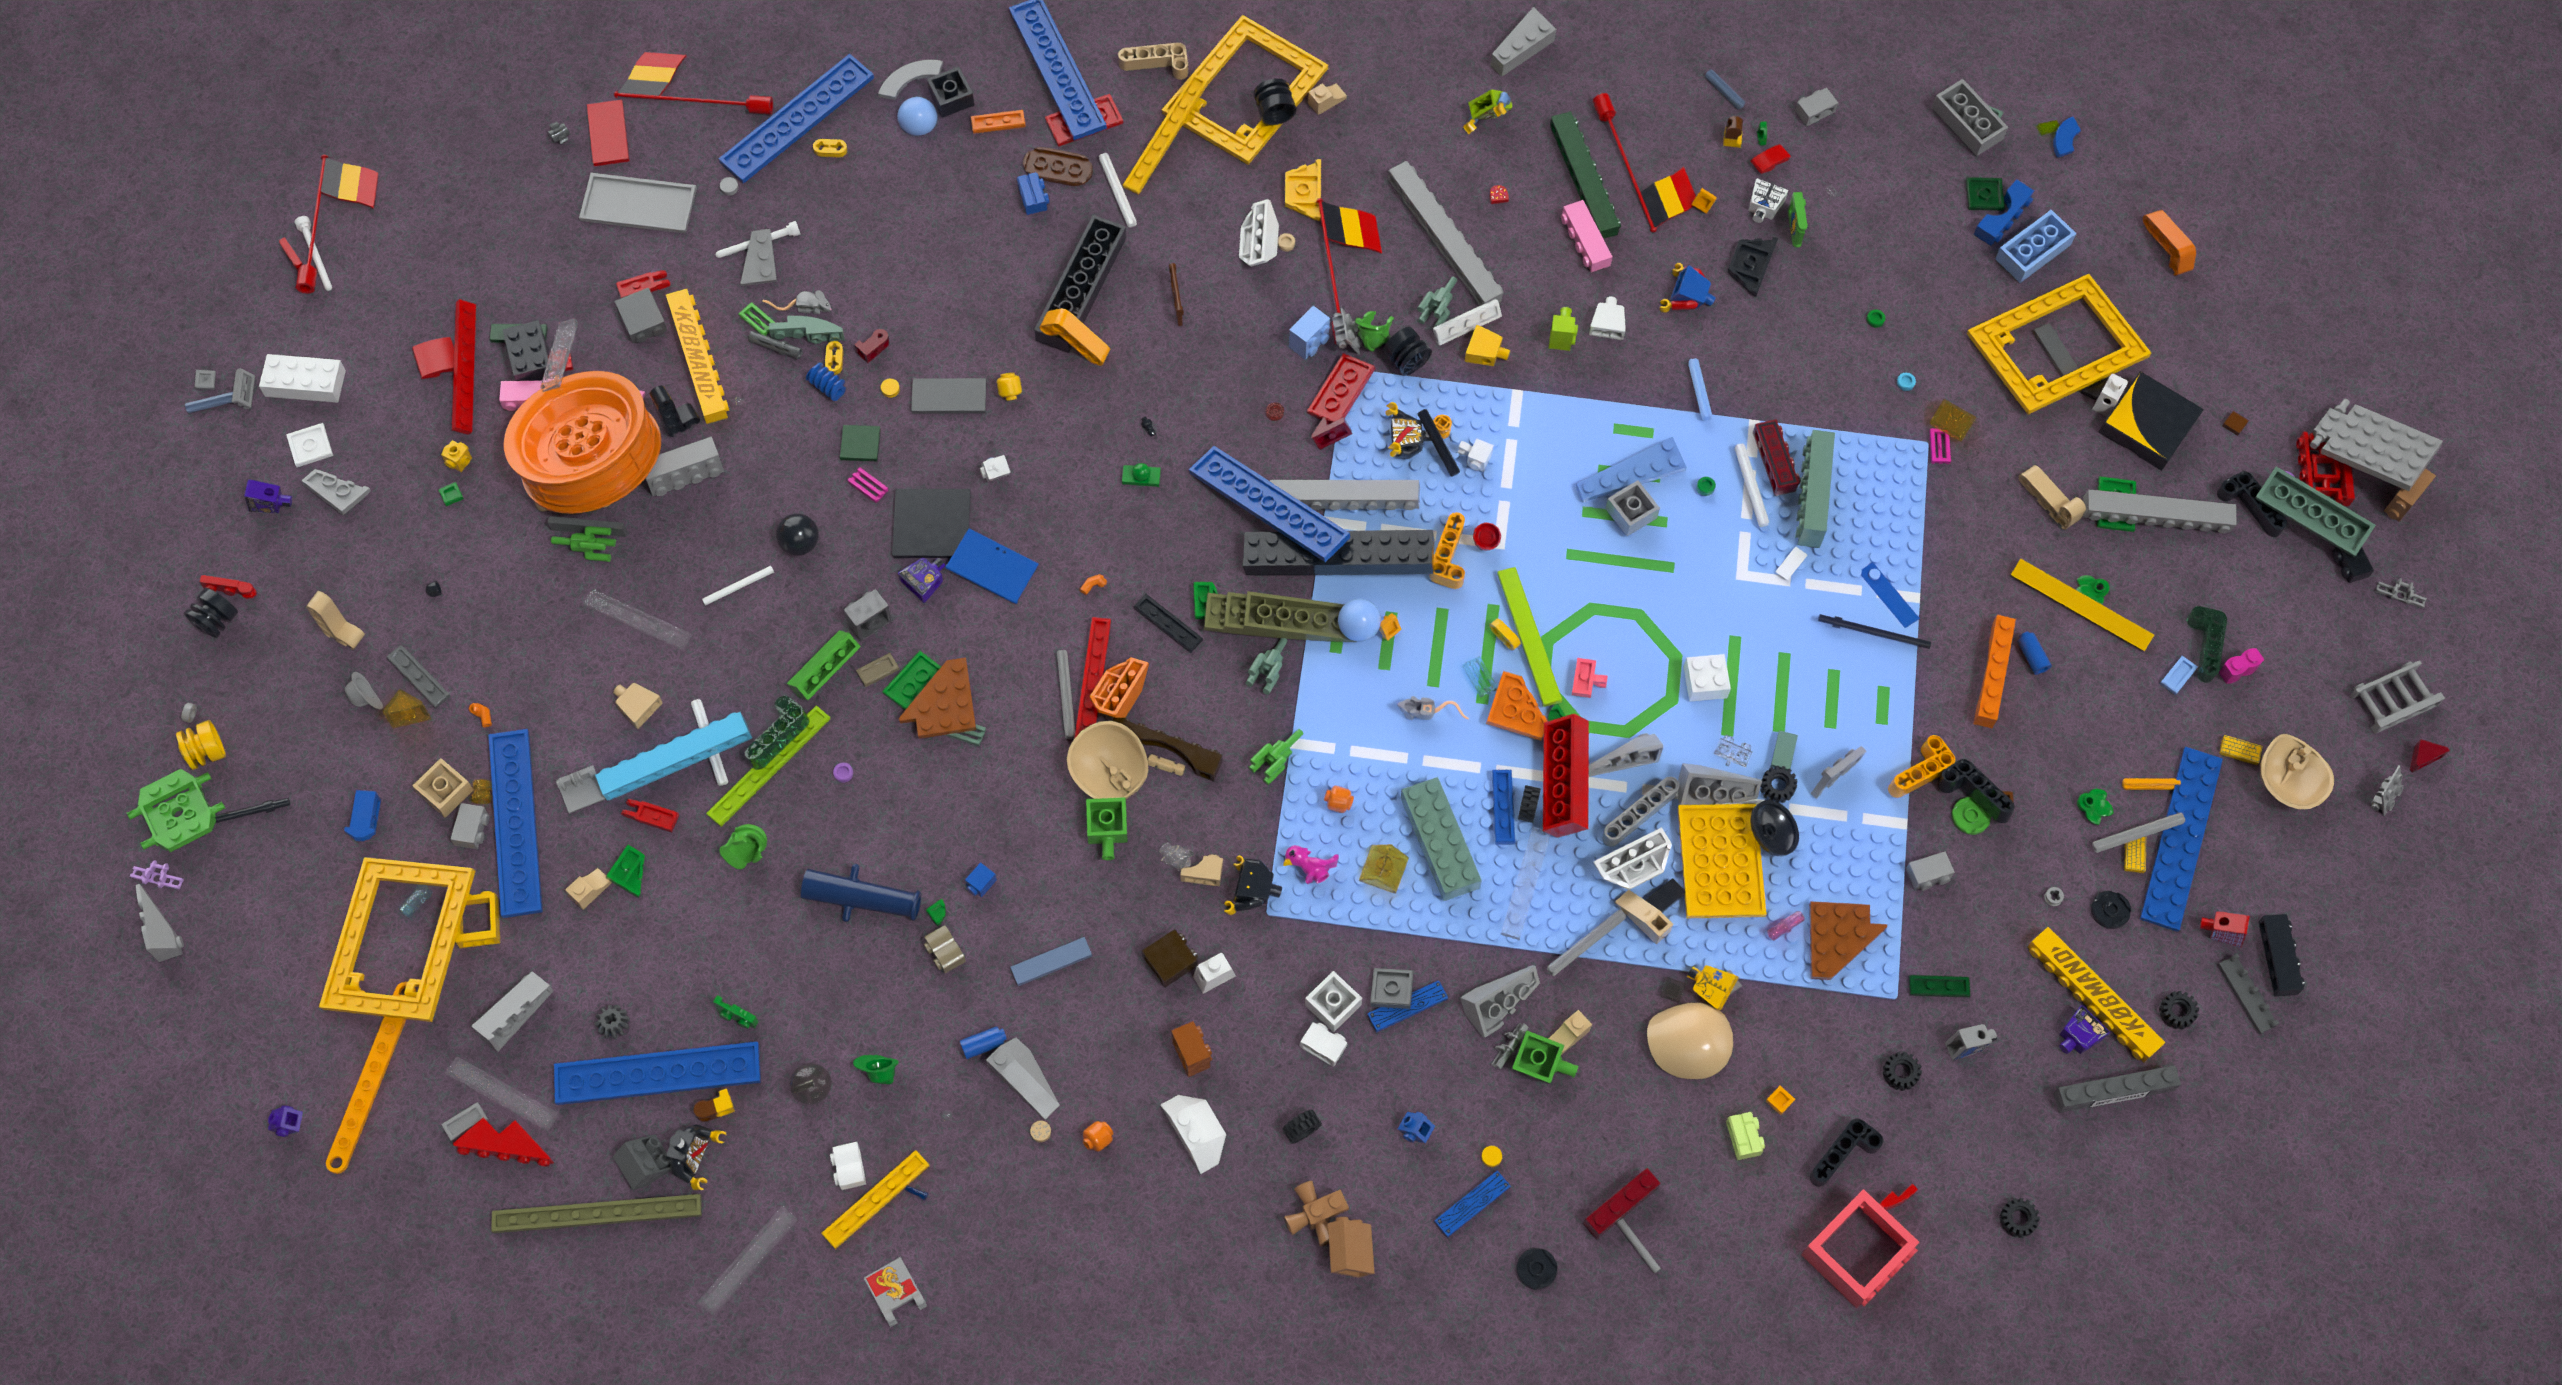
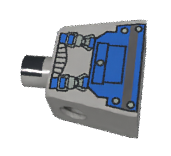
M1981 1024L1958 1030L1945 1042L1952 1061L1982 1052L1992 1041L1997 1040V1034L1994 1029L1987 1030L1986 1026Z

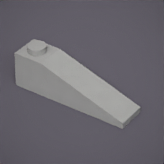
M1641 734L1589 765V777L1659 762L1664 748L1663 744L1655 734Z
M1682 763L1678 778L1679 805H1712L1758 799L1762 780L1706 766Z
M140 884L135 885L138 904L141 910H143L139 914L144 924L141 928L146 950L158 962L183 954L181 949L184 947L182 937L176 934L146 890Z
M1532 965L1477 987L1460 997L1465 1015L1482 1037L1485 1038L1500 1029L1504 1024L1502 1019L1508 1012L1512 1015L1516 1011L1514 1008L1516 1003L1520 999L1526 1000L1540 984L1536 966Z
M1017 1038L999 1046L986 1059L987 1066L1045 1120L1060 1106L1031 1051Z

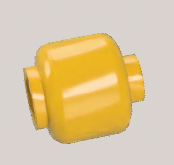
M1015 373L1001 374L1000 378L997 379L999 396L1005 397L1006 400L1017 399L1016 395L1022 392L1020 377L1015 375Z

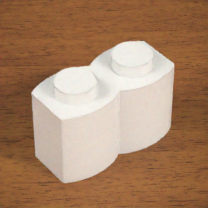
M1314 1022L1300 1042L1302 1049L1333 1067L1347 1046V1042L1342 1035L1338 1033L1332 1034L1324 1024H1316Z
M853 1142L833 1147V1153L830 1154L832 1166L836 1165L837 1173H834L835 1184L840 1185L841 1190L866 1185L858 1143Z

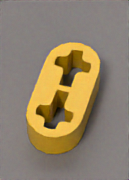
M818 139L813 144L814 153L820 157H843L847 154V146L843 140ZM838 146H841V147H842V148L840 149V151H837V150H836V149H838Z
M831 341L826 347L825 367H828L829 371H833L834 375L839 374L843 367V347L838 341ZM834 347H837L838 349L836 350V355H833L832 352ZM833 361H836L837 366H835V368L832 369L831 366L833 365Z
M1499 618L1489 625L1491 631L1510 650L1513 651L1521 645L1517 635Z

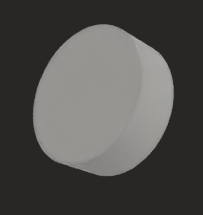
M727 177L720 182V189L723 194L730 196L738 191L739 187L736 179Z
M187 703L182 711V721L191 723L197 713V706Z

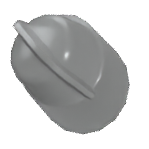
M353 672L351 675L352 680L345 687V692L350 702L359 707L370 704L376 709H383L382 702L366 678L358 672Z

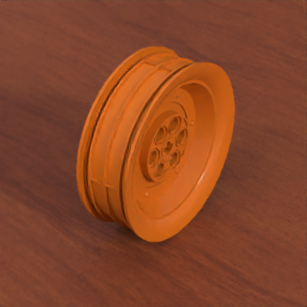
M605 371L575 373L557 379L539 389L515 412L504 437L505 457L512 469L522 478L523 486L530 498L547 510L570 514L600 509L629 494L651 472L661 449L659 426L654 417L646 410L643 397L638 388L627 378Z

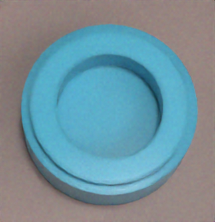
M1902 373L1897 379V386L1903 391L1912 390L1916 383L1915 377L1910 373Z

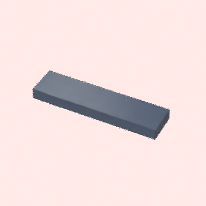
M1085 937L1010 968L1017 985L1020 986L1092 957V953Z

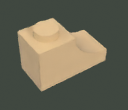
M1322 83L1308 92V104L1317 115L1347 99V95L1337 83L1325 87Z
M1213 854L1203 856V860L1196 866L1181 869V881L1220 886L1223 858Z
M597 868L585 877L579 876L565 891L584 910L612 882L606 879V875Z
M1578 1010L1548 1039L1565 1045L1562 1051L1563 1054L1590 1031L1592 1024Z

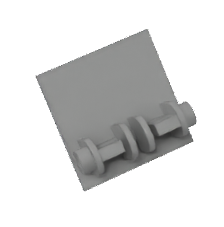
M1341 308L1342 314L1335 313L1333 314L1334 317H1332L1336 343L1339 348H1345L1347 344H1350L1356 353L1360 354L1361 342L1356 334L1358 331L1357 323L1352 321L1350 314H1347Z
M593 765L556 780L569 814L606 799L596 779V771Z
M2399 765L2392 777L2385 778L2371 802V808L2375 811L2382 810L2383 816L2386 815L2388 810L2391 811L2393 809L2394 799L2396 796H2400L2403 791V785H2401L2403 775Z

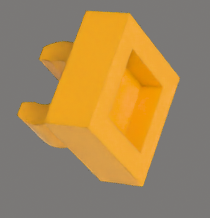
M1702 188L1692 202V205L1707 214L1717 197Z
M1392 613L1383 617L1384 620L1381 621L1379 628L1383 638L1387 641L1402 630L1397 617Z
M1779 1086L1765 1102L1782 1115L1795 1101V1098L1783 1087Z

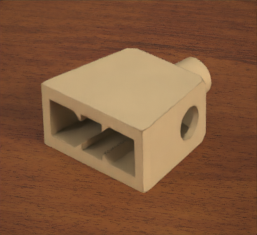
M632 683L627 689L622 685H618L613 692L619 697L615 702L618 709L636 729H639L662 705L659 695L636 683Z

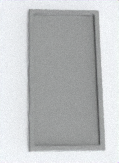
M591 173L579 219L585 222L686 234L697 187L690 184Z

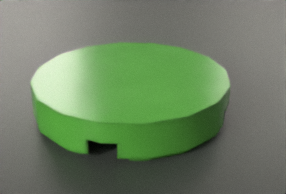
M1971 797L1960 799L1954 805L1952 821L1961 832L1976 835L1982 833L1990 824L1991 816Z

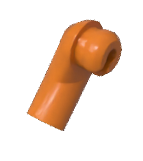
M1100 574L1089 577L1079 591L1087 595L1095 585L1104 587L1107 580Z
M479 703L470 704L469 712L481 718L482 727L492 726L489 708Z

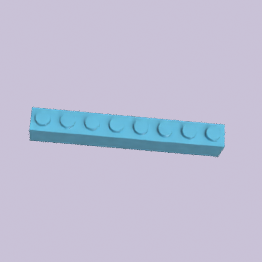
M741 712L731 713L725 719L713 721L704 728L694 729L688 735L674 738L672 742L660 744L651 751L639 753L635 758L623 760L612 768H605L595 776L603 796L608 801L752 739V735Z

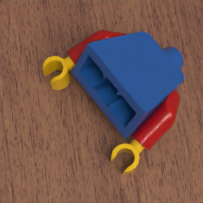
M1681 263L1675 264L1672 274L1678 277L1670 298L1672 303H1669L1667 299H1662L1661 305L1666 306H1661L1660 311L1666 313L1670 308L1672 310L1697 309L1703 303L1711 306L1715 301V296L1708 293L1711 283L1706 279L1702 271L1689 265L1683 268Z

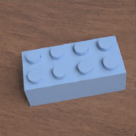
M2050 210L2000 247L1995 259L2021 283L2072 244L2076 233Z

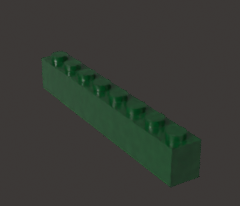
M1571 111L1551 116L1550 128L1580 199L1585 202L1603 239L1618 235L1619 228H1621L1620 219L1615 216L1614 205L1609 202L1608 191L1602 185V177L1596 171V163L1590 157V149L1584 143V135L1578 129L1576 117H1573Z

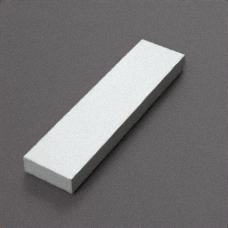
M1494 299L1434 327L1433 332L1436 343L1440 346L1474 330L1476 325L1483 326L1502 317L1499 301Z

